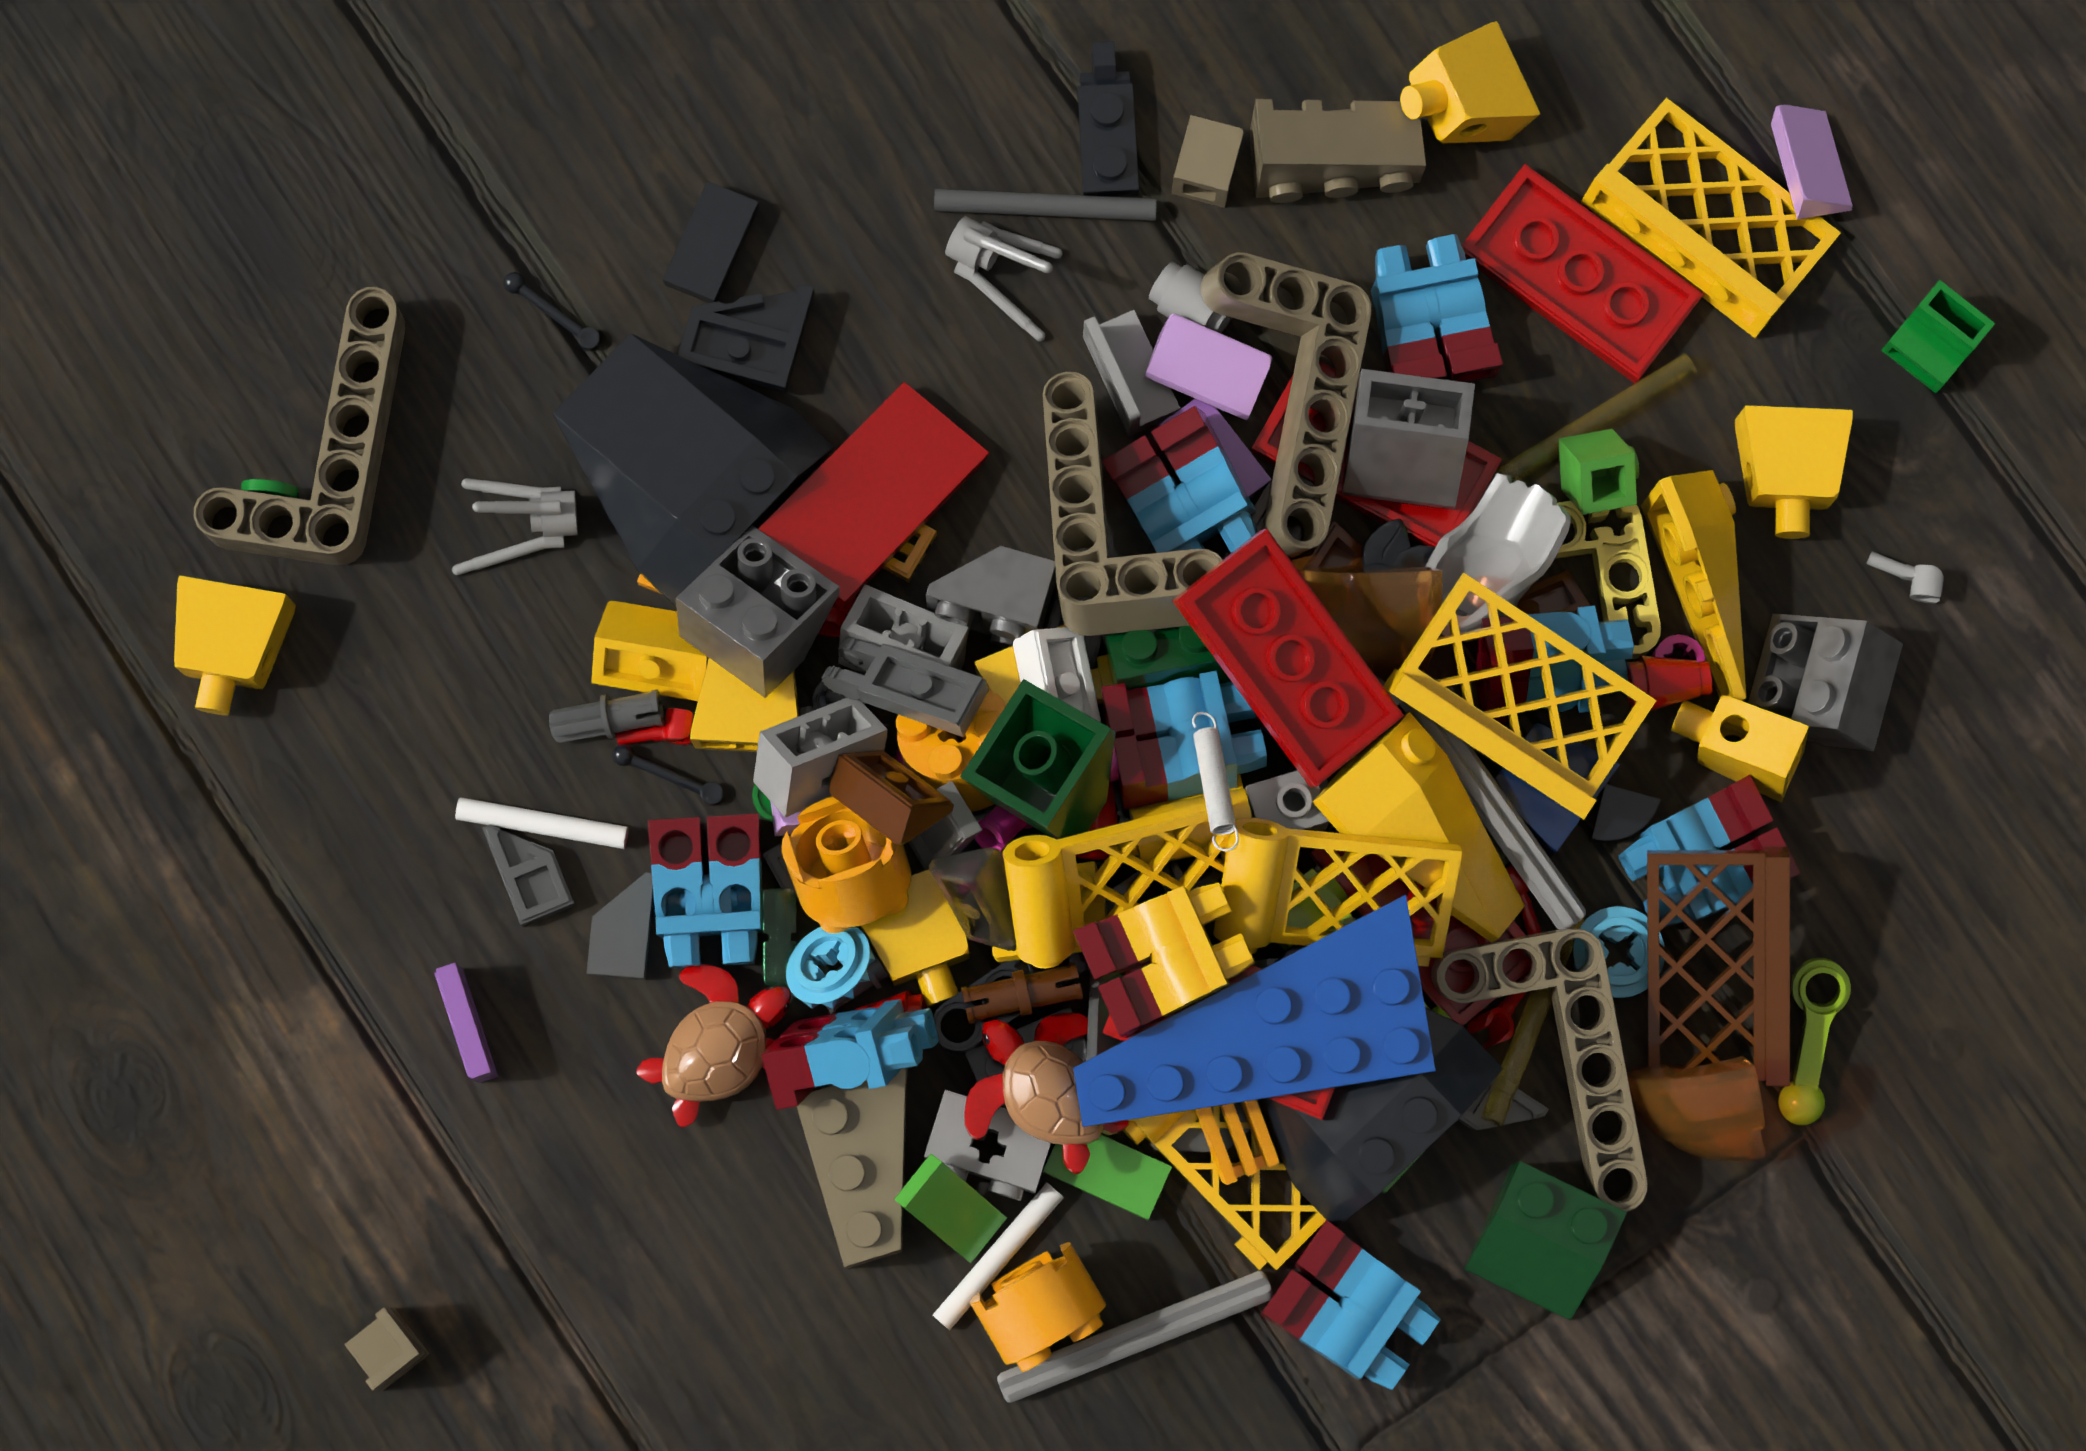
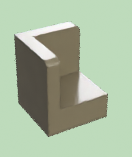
M1190 115L1173 177L1171 194L1225 208L1235 163L1243 138V130L1239 127Z
M383 1307L375 1314L377 1317L375 1321L344 1344L368 1375L369 1379L365 1382L372 1391H384L429 1355V1352L397 1310L390 1307Z

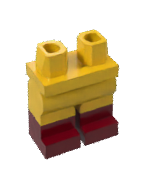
M1219 883L1197 887L1191 891H1188L1185 886H1181L1167 892V894L1150 899L1102 921L1092 922L1073 930L1094 980L1098 982L1105 981L1149 960L1152 962V964L1098 986L1119 1036L1125 1038L1214 993L1231 986L1228 979L1239 975L1255 963L1242 933L1215 945H1212L1204 925L1233 913Z

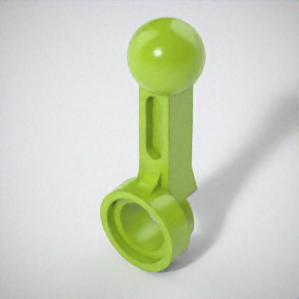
M1813 958L1805 961L1796 969L1791 980L1792 996L1798 1006L1804 1011V1022L1793 1081L1790 1082V1086H1784L1781 1090L1778 1104L1784 1118L1796 1125L1811 1124L1818 1120L1824 1111L1825 1098L1818 1085L1829 1027L1836 1013L1848 1002L1851 992V984L1846 972L1839 964L1827 958ZM1819 973H1827L1834 976L1838 984L1835 997L1824 1004L1813 1003L1806 996L1807 982L1811 977Z

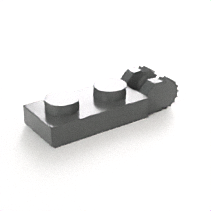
M851 637L843 639L838 648V653L849 664L867 670L865 676L835 666L827 667L822 676L824 685L834 693L844 695L852 700L860 699L861 702L964 737L989 691L986 680L982 677L886 644H882L880 647Z

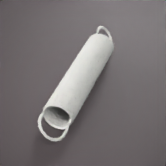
M1197 712L1192 718L1194 728L1196 727L1195 719L1201 714L1209 716L1214 724V727L1199 729L1193 735L1210 832L1215 835H1226L1235 831L1236 835L1234 846L1228 849L1219 847L1215 841V836H1213L1212 841L1217 849L1231 851L1237 847L1239 835L1237 828H1235L1236 822L1219 730L1212 715L1207 712Z

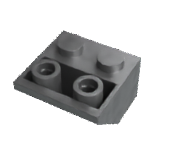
M1362 369L1358 378L1352 410L1342 495L1454 510L1469 440L1475 384Z
M752 525L676 597L679 636L766 698L804 661L835 603L840 589L837 584Z
M999 546L930 583L926 593L927 610L935 613L934 616L941 620L969 627V630L990 635V643L997 647L1009 648L1013 646L1016 638H1020L1032 630L1043 628L1055 587V561Z
M1773 613L1748 703L1809 726L1808 741L1830 747L1874 751L1903 644L1865 620Z

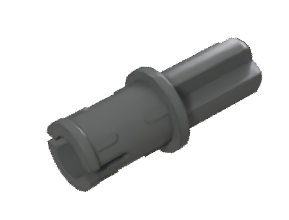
M658 689L610 699L607 694L600 696V701L554 709L549 713L550 731L555 741L562 743L600 735H606L611 740L616 738V733L651 726H664V705H658L662 697Z

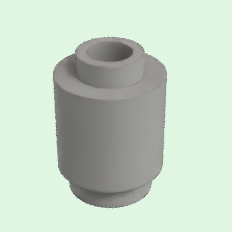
M1173 261L1170 262L1155 281L1149 294V300L1158 305L1157 311L1167 318L1171 314H1177L1222 333L1232 318L1212 311L1204 303L1201 295V282L1204 274L1188 264L1181 267Z

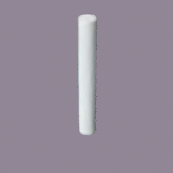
M462 797L458 800L455 814L456 820L621 849L626 847L629 831L627 826Z
M1046 1182L934 1312L933 1316L947 1329L951 1330L970 1308V1300L976 1294H982L1064 1197Z

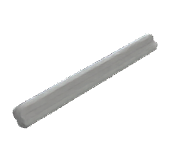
M1401 702L1400 706L1405 713L1410 712L1448 755L1481 821L1556 928L1568 929L1581 921L1586 915L1584 906L1473 748L1411 706Z
M1257 1271L1054 1351L1048 1359L1027 1371L1021 1372L1020 1368L1016 1366L1001 1372L997 1376V1381L1003 1397L1007 1402H1015L1267 1302L1273 1297L1271 1285L1266 1274L1263 1271Z

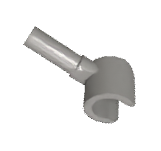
M1873 551L1871 552L1866 564L1901 579L1912 581L1911 599L1931 604L1940 601L1944 576L1938 567L1933 565H1905Z

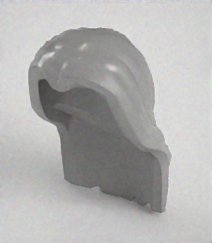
M1497 473L1474 511L1458 527L1440 539L1425 566L1416 590V601L1424 621L1429 625L1462 573L1469 575L1517 607L1522 596L1544 575L1558 554L1569 531L1571 523L1569 513L1563 506L1557 505V499L1540 486L1534 484L1531 487H1527L1525 482L1519 480L1512 483L1511 476ZM1470 591L1456 610L1460 633L1481 629L1482 618H1489L1487 603ZM1497 610L1499 617L1506 616L1505 614ZM1449 622L1441 633L1443 636L1451 635ZM1479 638L1466 640L1465 642L1479 640Z

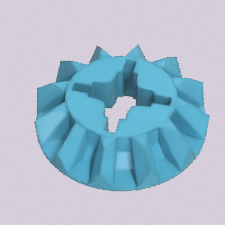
M1614 906L1601 909L1588 917L1579 929L1592 933L1600 941L1605 959L1609 951L1603 946L1604 942L1599 936L1605 941L1608 939L1614 944L1622 939H1627L1631 934L1634 936V939L1629 943L1630 948L1626 954L1632 960L1631 964L1637 970L1630 965L1627 967L1621 962L1607 968L1612 998L1633 997L1648 989L1647 916L1632 908ZM1659 932V943L1664 946L1663 938ZM1575 938L1572 945L1574 968L1577 970L1586 962L1587 949L1581 940ZM1659 955L1660 975L1664 965V959Z
M821 927L813 930L798 943L789 958L786 969V980L789 989L795 997L803 1001L811 1009L819 1004L833 1009L837 1000L843 996L854 999L853 988L859 982L870 981L867 967L876 960L869 946L871 941L857 927H849L845 931L835 934L827 933ZM838 960L843 965L841 970H832L826 975L817 966L835 965Z

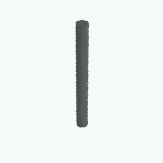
M935 189L934 211L1155 221L1157 199Z

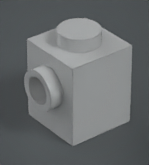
M1297 770L1245 787L1252 818L1267 819L1290 829L1311 831L1326 830L1330 823L1313 803V800L1329 784L1327 779L1317 787H1309Z

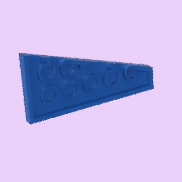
M1406 895L1074 1067L1082 1127L1435 1072Z

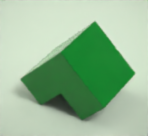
M1939 280L1881 351L1936 394L1995 323Z

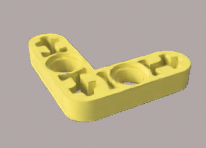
M1571 501L1558 502L1557 505L1563 506L1569 513L1571 523L1575 529V536L1570 543L1561 546L1555 559L1592 554L1603 622L1628 620L1626 606L1615 610L1613 603L1629 604L1640 598L1643 599L1644 605H1636L1633 609L1636 626L1646 627L1648 633L1639 640V646L1634 645L1632 659L1645 656L1657 644L1661 634V624L1643 520L1639 507L1633 505L1612 509L1616 510L1618 518H1627L1629 522L1621 530L1620 536H1614L1611 527L1594 528L1590 533L1593 541H1586V522L1582 513ZM1609 510L1590 513L1588 523L1605 520ZM1620 562L1632 565L1639 575L1637 588L1629 592L1615 589L1609 580L1610 568Z

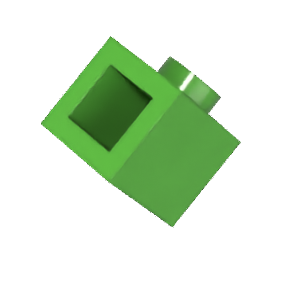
M1613 429L1559 438L1561 490L1582 515L1637 505L1636 479L1639 476L1637 454L1632 446H1628Z

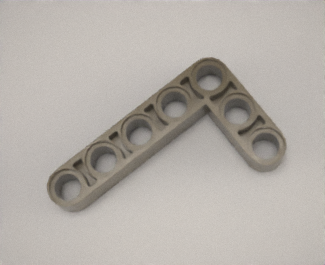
M1236 252L1225 257L1204 275L1201 282V295L1204 303L1218 314L1301 337L1263 529H1268L1289 558H1293L1318 546L1326 538L1329 530L1371 317V302L1366 292L1351 282L1252 254ZM1224 273H1230L1238 278L1242 286L1241 295L1232 293L1226 287ZM1277 288H1283L1292 295L1294 310L1284 307L1279 302ZM1330 302L1340 305L1345 311L1346 325L1337 322L1332 317ZM1320 355L1326 356L1334 363L1336 368L1335 378L1325 375L1319 365ZM1309 409H1314L1323 416L1325 420L1324 432L1316 430L1311 425ZM1299 462L1307 464L1313 470L1315 475L1314 486H1309L1300 479L1298 474ZM1288 516H1293L1302 523L1304 528V538L1302 541L1293 538L1287 528Z
M365 287L357 291L350 298L346 307L311 500L230 488H212L204 492L197 499L194 506V520L197 527L216 546L228 550L335 566L348 565L362 555L367 541L405 334V319L394 298L386 290L378 287ZM375 309L389 311L388 319L382 326L374 329L363 327L364 319L369 312ZM366 362L379 364L378 373L372 380L365 383L353 381L355 370L360 365ZM355 416L369 418V425L363 434L357 437L343 435L345 424ZM345 470H356L359 472L357 484L352 489L345 492L333 490L334 480L340 472ZM227 507L237 509V517L230 527L224 530L213 529L212 521L219 510ZM287 515L293 517L291 530L281 538L268 537L269 525L275 518ZM335 524L348 525L349 533L342 544L332 547L323 544L324 534L331 526Z
M1077 372L1056 374L1044 386L1043 408L1056 582L1065 626L1071 632L1083 636L1190 626L1172 600L1223 559L1217 553L1208 549L1109 557L1099 425L1094 390L1091 382L1082 374ZM1076 501H1084V502H1081V503H1078V504H1073V503H1072V502H1076ZM1081 548H1089L1086 551L1074 552L1075 550ZM1143 590L1152 591L1144 595L1135 594ZM1086 596L1093 597L1092 599L1086 601L1078 600L1079 598Z
M1564 928L1494 941L1492 943L1456 948L1444 952L1443 958H1437L1431 968V981L1435 990L1442 997L1458 1003H1469L1550 988L1589 1192L1592 1196L1626 1212L1638 1207L1643 1202L1647 1193V1177L1608 971L1600 941L1592 933L1585 930ZM1572 938L1581 940L1587 949L1585 964L1575 971L1567 970L1560 960L1562 945ZM1522 949L1529 956L1531 968L1524 979L1512 982L1505 976L1502 962L1510 951ZM1464 959L1473 968L1474 980L1467 990L1454 992L1447 986L1445 972L1452 962ZM1588 995L1596 1001L1598 1015L1590 1026L1579 1028L1572 1021L1571 1007L1579 997ZM1602 1053L1608 1061L1609 1072L1602 1082L1589 1085L1582 1076V1064L1589 1055ZM1604 1111H1614L1620 1121L1617 1135L1606 1142L1598 1141L1592 1131L1595 1117ZM1616 1168H1624L1630 1176L1628 1191L1622 1197L1608 1198L1603 1189V1181L1606 1175Z

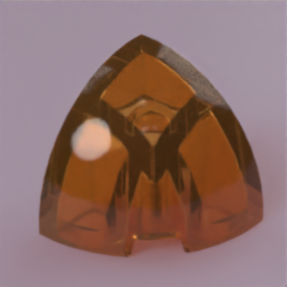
M1354 565L1299 569L1302 577L1369 668L1392 673L1394 669H1400L1442 605V570L1416 567L1369 570ZM1435 647L1430 649L1418 667L1422 672L1429 665Z
M1744 1056L1679 1072L1672 1071L1665 1063L1627 1072L1635 1111L1650 1129L1672 1146L1699 1158L1721 1162H1748L1764 1157L1765 1148L1760 1130L1765 1127L1760 1088L1755 1066Z

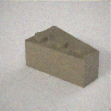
M1256 99L1249 131L1256 198L1270 197V201L1274 203H1289L1301 199L1303 194L1325 192L1327 197L1343 198L1356 194L1360 188L1380 187V190L1386 193L1409 190L1413 187V183L1421 182L1426 167L1421 119L1408 118L1402 110L1400 101L1354 100L1350 103L1351 109L1323 111L1321 100H1304L1302 102V110H1273L1272 99Z
M907 1067L902 1068L885 1087L869 1089L867 1079L860 1086L852 1089H841L833 1085L811 1092L799 1106H796L842 1262L846 1269L903 1252L904 1208L894 1199L903 1189L905 1183Z

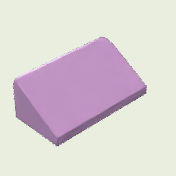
M1792 105L1776 106L1771 127L1797 219L1851 211L1853 205L1826 111Z
M1171 314L1158 336L1144 377L1247 421L1270 368L1272 356L1177 314Z

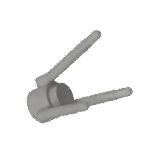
M964 216L953 230L945 250L946 256L958 261L954 273L971 281L1022 329H1025L1037 341H1043L1045 333L981 275L978 269L981 267L989 271L1000 254L1030 268L1050 273L1053 269L1051 263L1018 248L1052 258H1060L1062 250L1041 241L1001 230L986 221L979 223Z
M463 479L461 485L464 489L530 499L529 501H477L473 504L472 508L477 513L530 514L531 531L543 532V536L456 564L452 567V572L455 575H461L539 550L564 548V536L578 535L575 490L561 491V487L541 488L490 480Z

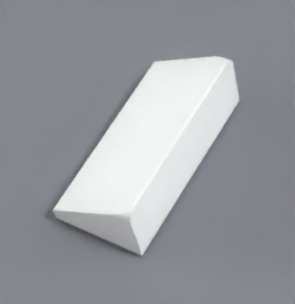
M1067 627L1032 630L1014 640L1013 648L1020 683L1025 679L1101 722L1083 635H1078L1071 632Z

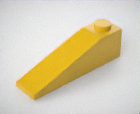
M1713 470L1663 478L1655 485L1642 503L1641 508L1694 637L1703 648L1705 661L1709 662L1712 681L1719 698L1722 695L1744 701L1746 699L1735 524L1732 517L1736 513V506L1732 493L1724 482L1718 484Z
M1410 712L1405 714L1350 759L1313 800L1314 805L1336 830L1342 834L1460 845L1463 853L1451 915L1491 943L1501 937L1525 905L1448 755ZM1377 854L1378 856H1380L1381 858H1383L1385 861H1387V860L1383 857V855ZM1394 856L1398 862L1405 858L1400 856ZM1424 859L1410 869L1407 874L1414 882L1416 881L1427 888L1442 877L1445 861Z

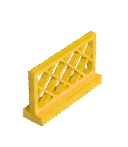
M1667 97L1610 164L1607 163L1599 172L1581 200L1583 205L1611 227L1704 293L1702 298L1753 338L1757 337L1773 315L1841 234V232L1820 216L1797 219L1790 193ZM1664 119L1683 133L1685 147H1658L1656 128ZM1646 141L1647 149H1639ZM1699 159H1717L1726 166L1728 181L1702 182ZM1687 160L1691 183L1665 184L1661 161ZM1649 161L1653 185L1636 186L1619 171L1627 162ZM1759 192L1770 201L1772 215L1746 217L1742 193ZM1731 194L1734 217L1708 218L1705 195ZM1693 195L1697 219L1680 220L1669 212L1667 196ZM1803 226L1820 239V242L1813 250L1790 251L1786 227ZM1774 227L1778 251L1752 253L1748 229ZM1737 229L1741 253L1723 254L1713 246L1711 230ZM1802 262L1794 272L1792 263ZM1781 264L1784 285L1776 294L1757 280L1755 265Z
M1462 573L1400 669H1394L1383 686L1386 691L1583 820L1597 801L1593 798L1597 789L1657 701L1465 573ZM1470 591L1487 603L1491 626L1460 633L1456 610ZM1497 610L1514 621L1500 624ZM1449 622L1451 635L1439 637ZM1526 628L1534 634L1538 658L1508 664L1502 633ZM1493 635L1498 667L1468 673L1462 641ZM1545 642L1562 653L1548 656ZM1453 643L1459 675L1434 680L1418 669L1431 648ZM1567 660H1574L1582 667L1586 689L1555 696L1549 664ZM1540 666L1546 698L1515 704L1509 673ZM1593 673L1609 684L1595 687ZM1500 675L1506 707L1481 711L1474 706L1469 682ZM1460 684L1463 698L1446 687ZM1621 691L1636 701V704L1623 723L1602 726L1597 699L1598 695ZM1587 698L1593 729L1563 736L1557 704ZM1548 707L1553 738L1531 743L1522 738L1517 713ZM1508 715L1510 729L1493 718ZM1615 734L1606 747L1604 736ZM1595 738L1599 759L1586 779L1569 769L1565 744ZM1555 747L1558 761L1541 749Z

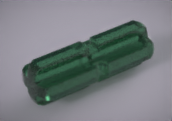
M769 888L762 893V933H768V941H763V981L765 985L788 986L786 980L787 964L793 950L797 946V941H791V933L797 932L796 893L794 889Z

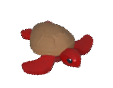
M708 964L688 966L680 972L679 978L681 982L704 994L710 1003L693 1010L679 1023L670 1038L664 1058L646 1059L640 1063L636 1071L639 1077L649 1083L656 1084L662 1082L665 1092L671 1097L676 1098L672 1110L675 1120L680 1127H687L694 1123L698 1117L700 1102L725 1099L740 1093L755 1080L761 1068L765 1069L761 1054L775 1041L766 1037L765 1029L776 1025L787 1013L791 1001V990L789 988L780 986L766 988L758 992L750 999L748 1005L745 1006L739 1004L738 986L729 972Z
M1059 1013L1047 1016L1038 1023L1035 1029L1034 1041L1025 1043L1018 1031L1006 1022L996 1019L983 1024L982 1037L986 1050L994 1060L999 1061L1005 1067L1003 1073L986 1077L978 1081L970 1089L964 1111V1126L973 1139L980 1140L986 1135L995 1111L1001 1106L1006 1105L1012 1120L1025 1133L1042 1141L1063 1145V1162L1066 1168L1074 1174H1080L1090 1157L1087 1144L1097 1141L1101 1133L1113 1135L1127 1128L1129 1125L1128 1120L1082 1127L1073 1068L1084 1063V1061L1074 1052L1064 1047V1045L1087 1036L1088 1018L1080 1013Z

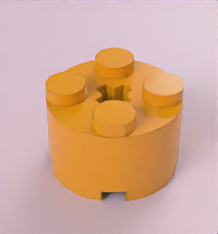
M989 687V691L964 737L898 715L896 718L898 746L906 767L935 789L952 781L971 812L985 809L994 804L960 777L1006 706L1003 699L997 693L993 694Z
M833 796L820 800L804 809L797 816L799 825L793 830L790 837L786 831L782 840V855L803 910L809 917L819 923L822 930L827 933H841L849 927L865 925L885 915L896 914L906 906L908 902L907 891L911 882V868L903 844L897 845Z
M1071 1242L1060 1245L1064 1255L1060 1258L1053 1260L1049 1252L1046 1251L991 1283L996 1293L986 1302H984L980 1293L976 1294L969 1302L1004 1363L1008 1365L1016 1362L1021 1372L1027 1371L1048 1359L1052 1355L1049 1349L1050 1345L1067 1335L1070 1336L1073 1342H1076L1090 1335L1103 1325L1099 1313L1105 1308L1106 1302Z

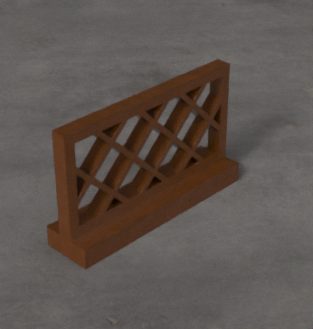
M1764 847V850H1647L1648 1080L1766 1081V1086H1790V856L1788 847ZM1659 865H1684L1700 881L1676 903L1659 886ZM1697 865L1715 866L1705 874ZM1728 865H1753V886L1736 903L1712 881ZM1705 887L1729 908L1707 931L1683 909ZM1659 898L1670 908L1660 919ZM1752 899L1753 919L1742 910ZM1676 915L1700 937L1678 959L1659 943V932ZM1735 915L1753 931V943L1736 960L1713 938ZM1705 944L1710 946L1729 965L1707 988L1684 967ZM1659 955L1671 965L1660 976ZM1752 956L1753 976L1743 967ZM1676 972L1700 993L1678 1015L1660 1000V988ZM1735 972L1753 988V1000L1736 1016L1713 995ZM1706 1000L1729 1021L1707 1044L1684 1023ZM1660 1012L1670 1021L1661 1032ZM1752 1013L1753 1032L1742 1023ZM1677 1028L1700 1050L1685 1065H1660V1044ZM1737 1029L1753 1045V1065H1728L1713 1050ZM1708 1057L1715 1065L1698 1064Z

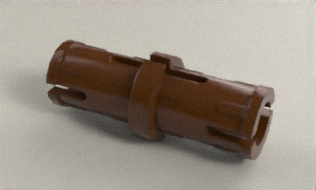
M1075 962L1024 975L1023 970L1011 972L1012 978L961 987L964 1003L984 998L989 999L987 1004L965 1008L969 1024L975 1023L974 1021L1020 1011L1022 1017L1033 1014L1032 1008L1083 999L1080 983L1060 988L1055 986L1057 982L1079 978Z

